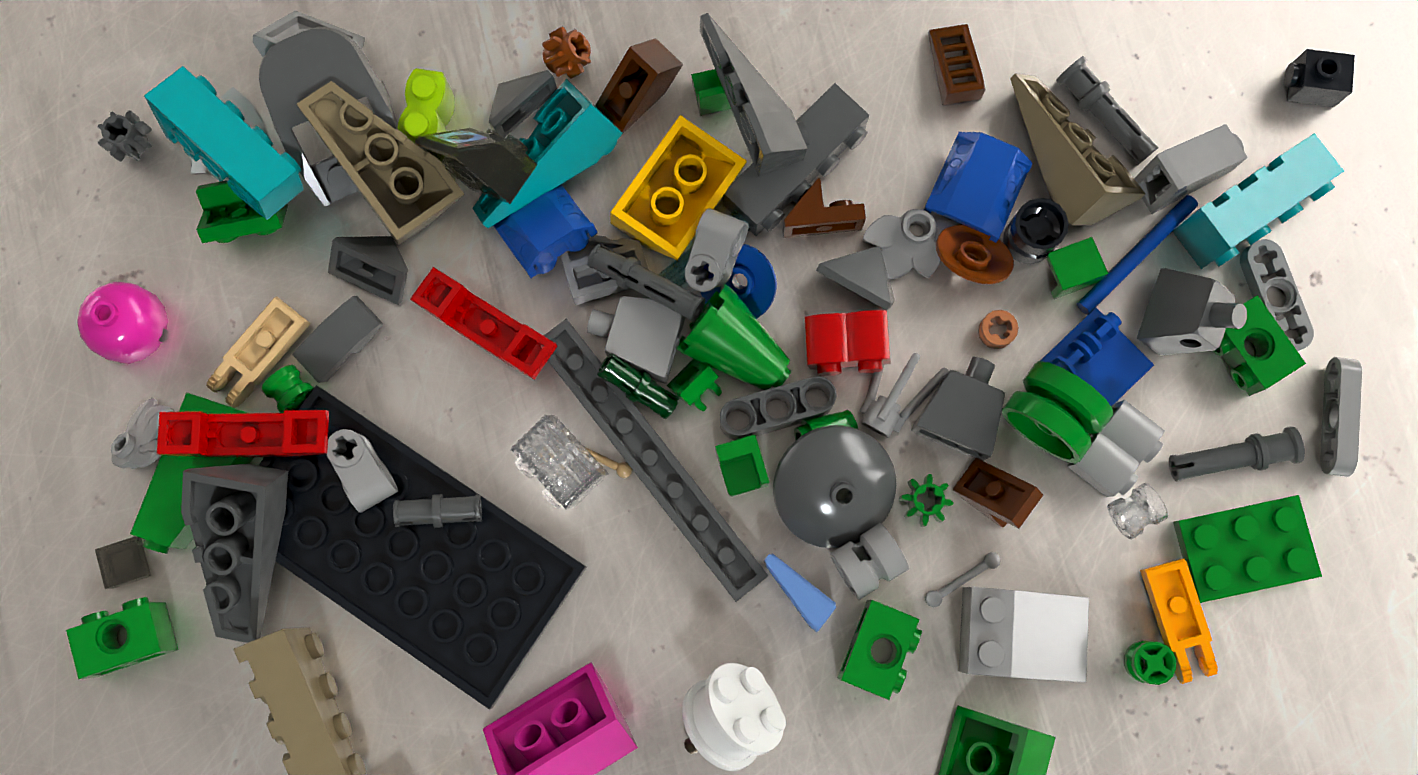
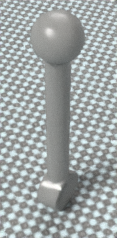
M994 552L988 553L982 563L939 591H929L925 596L926 604L931 607H938L942 603L943 597L986 569L997 568L1001 562L999 555Z

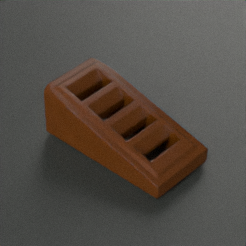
M968 24L929 30L928 35L942 105L981 100L986 89ZM960 36L961 42L942 45L940 39ZM961 50L963 51L962 56L946 58L944 54L948 52H955ZM965 64L966 66L965 69L949 71L948 66ZM968 77V82L953 84L952 79Z

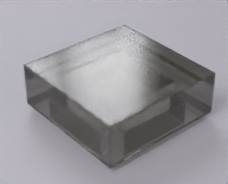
M134 536L95 549L105 589H114L151 576L141 538Z

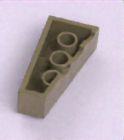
M310 627L281 629L233 649L239 663L248 660L251 666L254 680H251L248 684L254 698H261L269 707L271 713H269L266 725L272 739H275L279 745L285 744L288 753L283 755L282 761L288 775H366L364 762L358 753L353 752L349 737L352 736L350 722L344 712H339L335 697L338 695L336 682L330 672H325L321 657L324 655L322 642L315 632H311Z

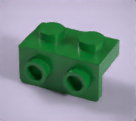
M228 180L199 185L197 187L196 194L203 213L196 230L202 244L213 241L228 243L239 236L254 233L260 236L268 235L283 226L288 204L266 220L231 190L227 184Z

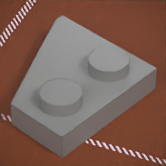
M594 235L593 237L590 236L589 243L582 250L576 252L566 251L560 255L575 305L628 290L617 286L615 279L594 268L588 267V257L597 244H603L606 248L627 259L634 257L641 261V266L648 269L640 241L623 238L610 240L606 236Z

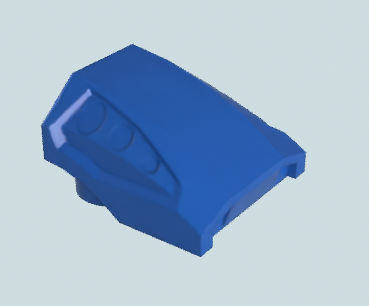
M958 132L924 210L930 214L933 211L990 236L989 240L997 243L1033 163L1019 148L985 133Z
M562 184L493 225L530 278L537 274H545L551 271L556 265L557 257L566 251L576 252L582 250L589 243L590 236L593 237L598 233L594 224L583 214Z

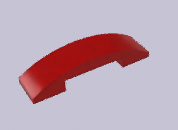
M434 267L410 298L412 302L462 336L534 380L558 347L550 339L526 324L522 325Z
M286 410L284 413L207 414L201 411L159 412L157 454L196 457H282L327 454L329 411Z

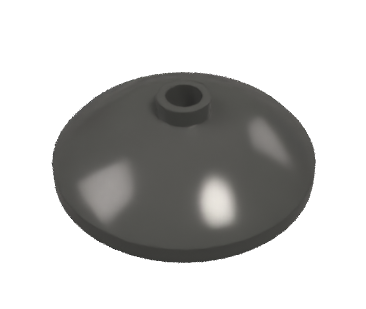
M843 425L820 427L798 438L780 459L773 482L774 502L782 521L798 538L822 548H839L849 541L855 544L860 542V535L885 521L893 506L896 494L894 466L883 446L867 433ZM842 488H847V497L843 500H836L837 492Z

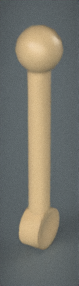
M558 433L554 437V444L559 449L569 448L616 470L621 478H627L632 474V468L627 462L618 463L571 441V438L566 433Z

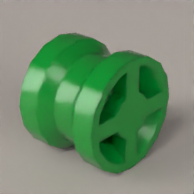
M287 365L273 373L264 382L261 389L266 397L274 398L277 402V410L280 413H284L286 410H298L314 387L310 383L301 380L300 371L296 366Z
M1138 641L1127 648L1124 655V666L1127 673L1134 680L1141 683L1160 685L1168 682L1173 677L1176 671V658L1173 651L1161 642ZM1142 659L1145 660V666H1146V668H1145L1144 670H1143V667H1144V666H1143V660H1142Z

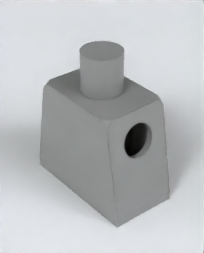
M623 296L619 299L615 315L593 309L589 318L587 333L608 338L605 346L607 356L613 353L639 372L644 370L651 375L652 379L667 384L677 350L675 346L680 339L686 317L652 299Z

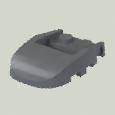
M315 27L273 45L261 61L259 83L274 128L285 152L298 163L302 170L300 174L322 204L328 206L334 201L358 192V189L334 156L313 165L309 164L292 130L293 127L308 121L297 106V103L332 81L357 100L367 97L375 115L393 128L397 129L398 121L395 118L389 100L390 96L383 81L380 82L369 65V60L358 44L340 30L329 27Z

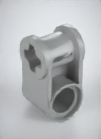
M711 208L706 209L698 223L695 241L685 267V278L691 288L696 291L706 292L715 287H720L729 281L736 259L748 233V223ZM709 264L708 270L704 269V265ZM709 271L714 274L713 278H708Z
M342 429L329 437L327 457L338 474L347 497L359 513L398 492L393 477L379 459L371 442L365 436L352 430ZM347 442L357 445L352 449L354 455L352 459L342 455L347 451L345 445Z

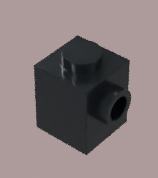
M1306 49L1286 69L1284 84L1288 87L1287 101L1328 107L1338 105L1353 92L1355 55Z

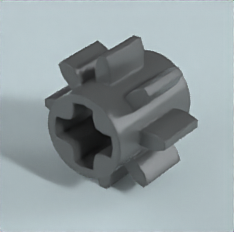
M130 110L125 114V117L117 115L112 111L110 112V117L103 124L98 125L103 136L98 141V145L106 151H110V155L120 162L125 158V155L133 157L138 161L146 148L152 147L146 134L152 131L151 127L144 121H140V118Z

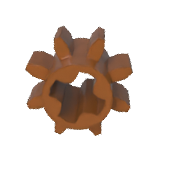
M563 26L549 33L550 39L542 43L544 47L543 60L546 67L555 73L557 77L566 73L572 79L583 73V67L591 63L589 59L591 48L586 37L582 33L577 32L576 29L567 33Z

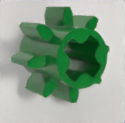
M928 474L924 478L923 485L921 486L913 478L909 480L908 486L912 492L899 497V500L908 502L909 510L905 513L904 517L908 518L913 515L920 517V527L927 526L929 516L931 515L939 523L943 522L945 517L940 510L943 507H949L954 504L953 501L945 499L943 492L949 485L947 483L940 486L932 484V474ZM928 491V497L935 500V505L927 508L925 511L924 503L917 502V497Z

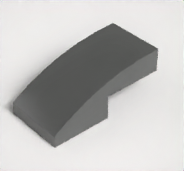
M352 296L328 316L292 355L318 383L328 382L351 353H358L365 347L382 327L383 323L358 296Z

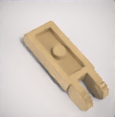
M274 297L222 357L224 361L208 379L206 386L211 391L217 393L232 380L237 370L243 376L233 389L229 391L225 402L232 408L239 407L253 392L255 384L259 385L311 323L280 298Z

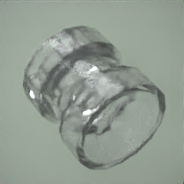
M1146 483L1133 489L1131 496L1128 498L1120 497L1107 506L1110 517L1116 527L1130 540L1142 534L1144 527L1147 525H1157L1168 519V511L1163 500Z

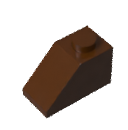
M656 38L630 46L595 106L621 132H625L666 93L683 63Z

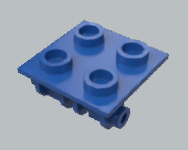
M1097 308L1091 311L1040 360L1062 367L1094 387L1108 401L1111 407L1154 366L1119 330L1118 327L1122 324L1121 319L1113 312L1104 315Z

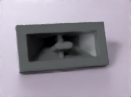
M548 70L498 84L489 124L499 141L503 140L557 90L554 77Z
M392 236L336 237L332 240L328 267L329 274L394 304L399 305L402 302L408 268Z
M880 246L822 262L816 269L817 272L885 310L890 309L895 301Z

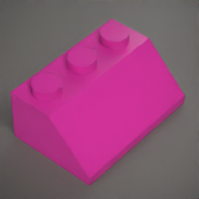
M592 662L483 728L497 775H595L638 748L625 718Z

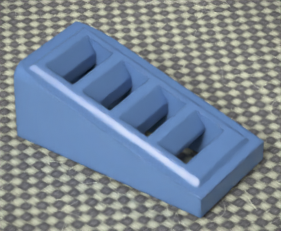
M773 553L769 554L763 561L766 564L765 567L809 627L818 632L836 609V603Z

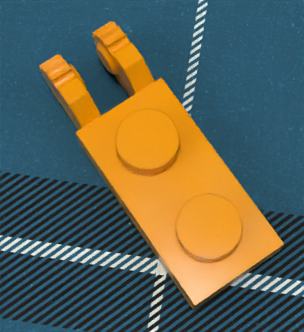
M1185 558L1140 570L1163 642L1175 655V676L1177 680L1184 684L1191 682L1193 679L1192 670L1185 652V648L1194 646V652L1202 673L1207 677L1218 674L1217 662L1215 661L1210 641L1213 640Z

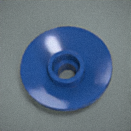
M743 244L736 259L732 276L725 284L732 288L752 314L759 318L770 308L774 301L777 289L776 275L771 263L763 253L750 245ZM709 264L704 265V269L708 270ZM709 271L708 278L710 279L714 277V274ZM738 273L743 274L747 278V286H742L737 282L736 277ZM721 286L715 287L710 291L700 292L701 296L706 299L705 304L716 291L720 293Z

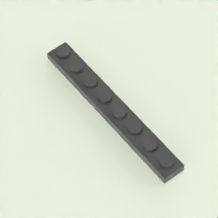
M567 318L546 333L544 336L558 345L548 362L734 601L737 602L766 579L769 575L633 402L626 398V393L597 375L602 363Z

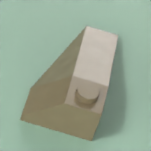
M1015 73L1010 78L1048 193L1053 201L1059 204L1066 212L1069 224L1094 225L1140 200L1146 194L1114 155L1107 159L1092 145L1096 137L1089 129L1084 130L1078 124L1067 119L1070 116L1069 109L1037 76Z
M332 81L297 103L301 112L398 245H401L430 225L464 196V192L438 158L429 152L427 153L408 139L405 134L390 126L375 115L372 110Z

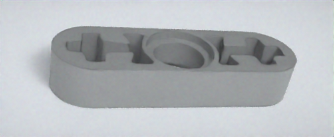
M1268 239L1258 240L1248 246L1240 256V266L1252 297L1259 296L1284 332L1288 329L1297 330L1299 336L1295 339L1289 338L1296 350L1300 351L1308 347L1313 340L1314 330L1281 247ZM1258 254L1260 256L1267 255L1269 262L1265 265L1263 263L1257 264L1254 257ZM1273 273L1277 276L1264 283L1261 280L1264 276H1270ZM1275 286L1283 290L1286 296V302L1283 307H1276L1268 301L1267 290L1269 287ZM1289 310L1291 311V316L1277 321L1276 316L1282 315Z
M1333 357L1325 371L1320 455L1321 469L1325 474L1349 477L1354 473L1357 466L1362 388V366L1357 359Z

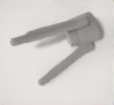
M918 353L912 354L888 398L880 395L877 401H875L883 370L873 373L866 399L859 410L864 414L861 423L887 438L890 437L893 430L899 433L909 416L940 384L948 373V369L942 368L900 414L898 412L901 406L896 401L914 371L920 355Z

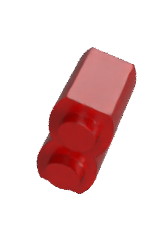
M887 310L805 316L807 365L810 370H817V375H839L842 373L841 368L858 367L859 373H875L883 370L882 365L891 364Z

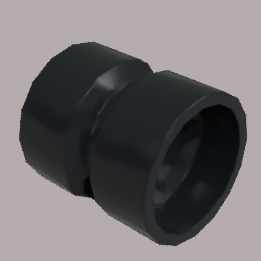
M1045 198L1032 199L1022 205L1004 230L1003 242L1011 252L1013 259L1025 264L1043 261L1050 252L1057 248L1068 233L1069 222L1066 212L1059 204Z

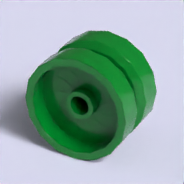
M1038 361L1023 379L1026 392L1016 391L1012 394L1002 408L1003 417L1018 433L1035 446L1065 462L1076 464L1082 460L1092 446L1088 433L1097 434L1102 432L1113 416V408L1094 387L1080 377L1052 363Z

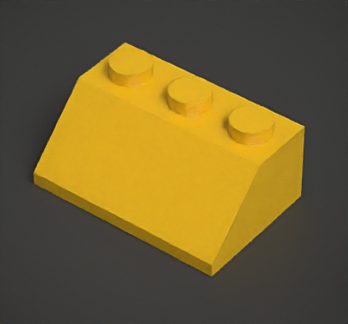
M680 115L610 212V224L632 239L640 241L642 246L678 261L695 237L696 229L703 213L708 208L714 210L747 163V160Z

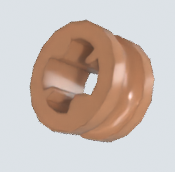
M995 310L987 314L979 324V338L987 347L1001 349L1015 339L1019 327L1017 320L1011 313L1004 310ZM996 320L998 325L1005 324L1008 330L1003 334L1006 337L1005 339H1001L998 334L991 335L989 333V329L994 325L990 321Z

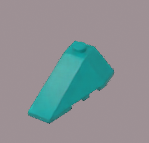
M568 79L540 107L533 118L538 122V125L528 139L520 138L513 147L516 152L509 167H502L497 171L472 208L485 227L493 226L544 193L553 190L596 164L602 156L609 154L615 148L617 140L622 136L623 133Z

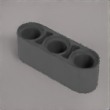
M817 376L732 399L721 409L720 428L729 439L738 440L751 435L759 436L801 424L802 420L824 416L830 412L836 401V388L827 378ZM816 388L822 390L827 396V404L822 407L811 406L806 400V392ZM776 399L782 400L787 404L789 413L783 418L776 419L771 417L766 411L768 402ZM740 410L748 415L750 422L747 427L736 430L728 425L726 418L733 411Z

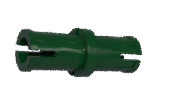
M610 353L605 358L598 370L597 375L625 392L627 399L644 404L663 419H667L678 404L679 397L651 380L649 373L644 370L639 372L613 353Z

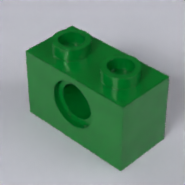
M1258 295L1243 303L1247 310L1245 325L1241 329L1226 328L1220 347L1213 351L1216 355L1222 356L1231 369L1230 375L1234 383L1240 389L1246 391L1249 396L1266 390L1306 364ZM1245 340L1250 341L1256 349L1255 357L1248 354L1245 350Z
M148 597L134 599L121 604L123 611L109 615L108 611L92 613L81 618L82 625L67 629L66 632L78 679L100 677L177 651L178 646L166 602H149ZM121 626L127 632V639L123 646L117 640V633Z
M867 600L837 678L890 700L892 692L898 694L905 681L907 670L903 669L902 665L907 652L913 654L920 641L922 630L917 628L920 619L874 600ZM885 638L892 646V655L886 662L878 663L872 657L871 648L876 640Z

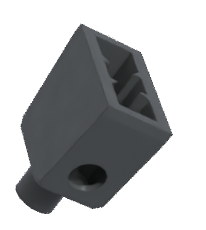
M1161 268L1137 339L1158 355L1215 351L1221 345L1226 328L1241 329L1245 325L1247 310L1243 304L1235 303L1234 294L1212 278Z
M972 357L965 375L950 370L921 412L911 431L982 461L990 458L994 450L1005 398V392L988 385L995 364L980 357Z

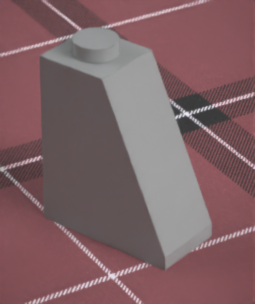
M1224 124L1157 154L1134 179L1146 193L1142 199L1151 214H1154L1231 172L1248 157L1244 152L1241 139L1230 131L1227 124Z

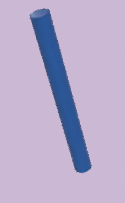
M1186 195L1108 272V275L1099 281L1077 303V307L1087 315L1093 311L1198 206L1196 199Z

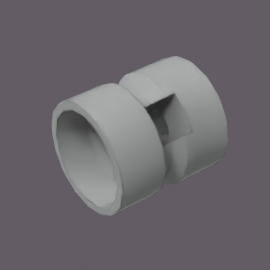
M881 523L862 533L858 544L849 541L830 553L838 572L858 600L878 589L880 579L891 581L909 570L902 551L889 531Z

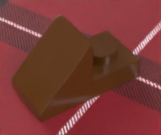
M818 178L784 219L783 238L862 230L866 220L864 203L853 204L852 200H839L830 203L829 207H824L821 180Z
M978 458L974 459L952 489L955 494L1000 527H1004L1008 523L1018 529L1043 497V494L1036 486Z

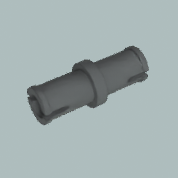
M442 494L432 495V499L394 500L393 518L395 527L433 524L434 528L444 527V523L481 522V496L443 498Z

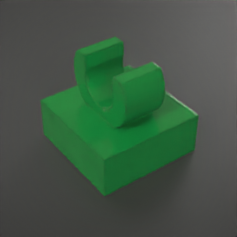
M692 359L666 385L679 399L690 406H695L701 411L707 409L700 399V396L706 389H709L717 396L722 394L720 386L714 382L719 376L709 365Z

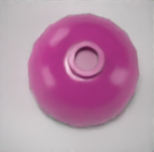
M111 282L101 285L92 291L81 304L77 319L80 337L91 351L109 361L125 364L144 360L154 353L162 343L159 339L162 336L163 328L167 330L168 324L165 307L155 294L136 284L125 282Z

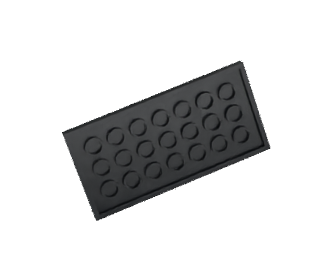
M316 385L298 410L329 411L328 439L333 433L342 429L352 430L365 436L371 442L379 459L393 477L398 492L359 513L347 497L341 480L327 454L264 457L259 466L288 471L286 510L276 562L489 710L492 709L587 567L483 496H481V522L444 523V527L434 528L433 524L395 527L393 518L394 500L432 499V495L442 494L443 498L472 497L480 494ZM347 442L345 444L347 451L342 455L352 459L354 457L352 449L357 445Z

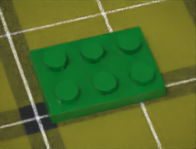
M1299 495L1173 522L1182 558H1185L1200 603L1322 577Z

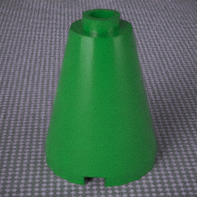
M725 283L721 286L720 293L716 291L706 302L699 317L689 324L692 330L687 337L682 335L675 346L682 354L763 391L771 387L782 386L791 373V370L787 368L790 362L788 356L734 290Z

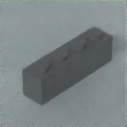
M834 83L796 120L797 123L800 121L804 123L810 138V145L806 146L807 151L804 160L758 177L752 163L723 195V205L737 219L748 223V229L755 236L764 228L768 232L771 231L785 216L782 211L792 201L797 204L812 186L810 183L819 174L823 177L827 176L840 162L838 156L847 147L853 150L863 141L868 133L865 129L869 114Z

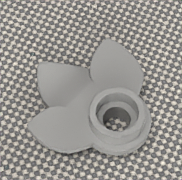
M913 209L907 211L901 217L884 215L873 222L864 234L863 240L866 243L875 247L880 246L882 249L881 252L889 279L900 278L906 275L912 268L922 276L929 278L940 264L934 240L937 235V223L934 217L925 210ZM915 224L921 226L923 234L920 236L913 235L910 232V226Z
M154 398L141 404L129 420L126 432L120 434L111 446L113 464L120 468H143L162 456L157 454L159 412H175V410L167 406L157 405V400Z

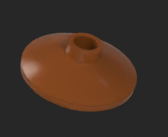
M954 225L947 227L939 234L936 240L937 254L945 266L958 276L980 284L1000 283L1009 277L1014 267L1012 254L1001 240L995 243L989 240L990 236L968 226Z

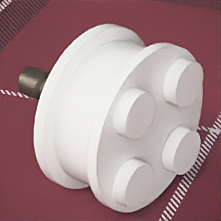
M727 663L716 668L707 680L696 683L687 691L682 704L683 722L689 736L684 742L686 750L690 754L699 752L713 765L728 771L741 770L750 765L757 755L766 754L779 744L786 726V719L781 711L779 702L772 689L765 682L762 673L754 667L748 668L737 663Z

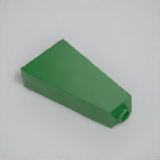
M187 392L179 412L201 411L207 414L247 413ZM162 455L130 535L145 539L143 547L160 553L168 554L170 548L186 549L194 538L190 525L185 526L181 513L183 471L191 468L250 464L254 457Z

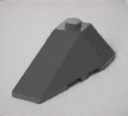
M708 13L701 15V36L758 177L804 160L807 151L806 146L810 145V138L802 121L796 122L792 110Z
M253 464L191 468L183 471L181 513L185 526L190 525L196 547L192 549L195 563H201L207 585L203 592L216 637L245 643L261 637L286 510L288 471Z

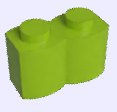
M415 68L406 83L405 99L407 107L400 116L397 129L427 153H431L441 161L446 152L448 141L435 138L432 135L447 132L445 127L450 122L455 108L454 94L443 72Z

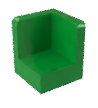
M715 69L691 74L700 116L731 109Z
M1093 237L1052 251L1046 257L1058 284L1051 291L1054 299L1095 285L1109 274Z
M756 435L715 446V452L729 496L733 497L769 485V478Z

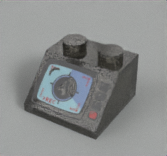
M472 128L420 135L415 140L419 147L438 158L445 168L470 190L511 204L538 165L526 154L529 149L520 140L511 135L503 138L491 129H488L486 132Z

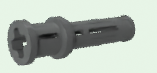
M1084 56L1080 57L1056 79V82L1059 85L1064 84L1079 100L1078 106L1081 110H1090L1139 165L1159 147L1110 95V85L1106 81L1101 82L1086 66L1087 59Z
M1291 426L1284 428L1282 433L1261 436L1258 433L1250 434L1243 443L1181 455H1170L1169 467L1187 465V468L1171 471L1173 479L1177 482L1182 479L1247 466L1261 471L1266 470L1269 464L1283 461H1290L1294 464L1301 463L1305 457V448L1299 431Z

